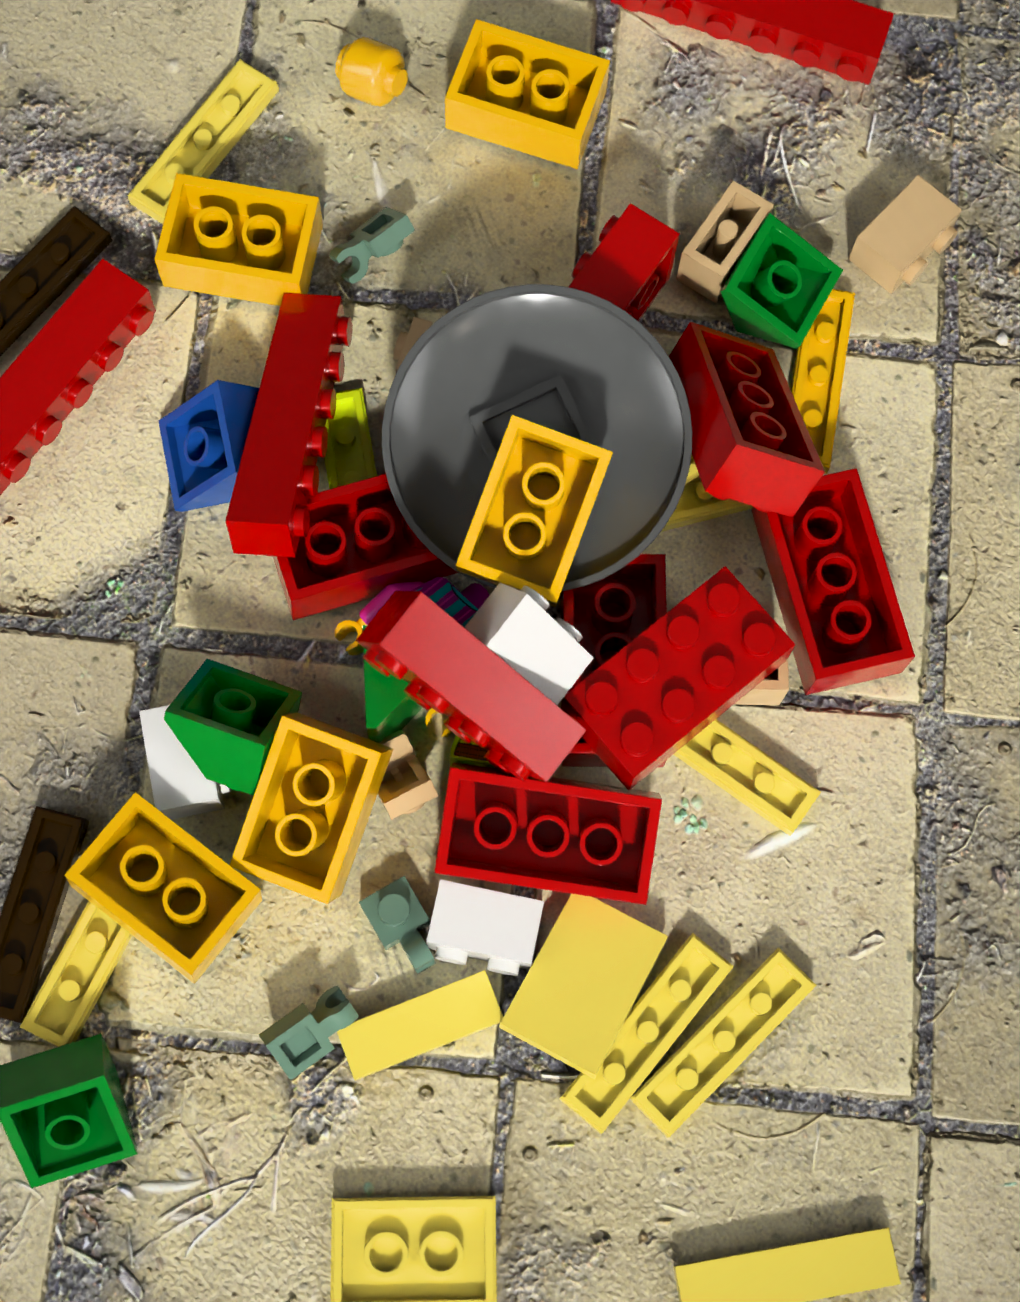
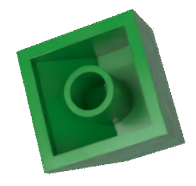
M206 659L165 710L164 720L206 779L225 785L232 790L242 791L254 796L281 717L299 712L302 691Z
M101 1033L0 1065V1121L31 1188L137 1155V1146L119 1076Z

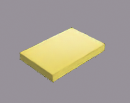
M571 894L500 1022V1028L595 1079L660 955L668 936L594 897Z
M496 1196L332 1198L331 1302H497Z

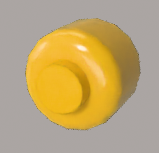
M360 37L351 44L345 45L336 61V76L344 93L370 105L382 107L390 103L394 97L401 95L406 87L408 74L405 70L404 58L400 51L395 47L372 38Z

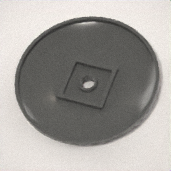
M547 284L518 285L489 291L460 304L438 319L421 335L401 363L390 387L382 423V453L388 484L397 507L417 538L433 555L453 570L483 585L493 588L497 587V585L459 572L455 565L511 416L514 415L613 452L562 592L585 587L603 580L636 559L655 540L676 509L685 487L692 454V424L686 393L677 370L656 338L626 311L605 299L570 287Z

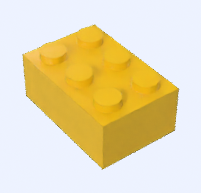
M476 19L445 96V128L578 169L607 91L610 60Z
M176 173L154 259L163 286L281 306L284 293L308 294L323 228L319 197Z
M512 415L456 562L457 570L494 585L502 583L517 590H521L524 585L528 586L545 598L551 606L556 607L613 452Z
M298 712L283 715L234 850L230 866L326 904L341 896L393 748Z
M136 792L64 875L74 890L194 984L262 901L260 888Z

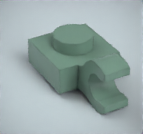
M385 207L351 232L350 236L352 239L347 243L334 247L329 256L331 260L337 263H341L351 256L352 266L341 276L343 280L349 283H356L366 275L371 256L379 258L396 252L403 245V239L414 232L415 229L407 214Z
M405 876L359 901L362 910L385 950L400 943L417 974L436 964L430 949L418 932L429 926L431 921Z
M337 985L328 989L320 996L312 1013L302 1003L260 1033L259 1036L286 1075L292 1080L335 1048L328 1038L335 1032L351 1025L359 1015Z

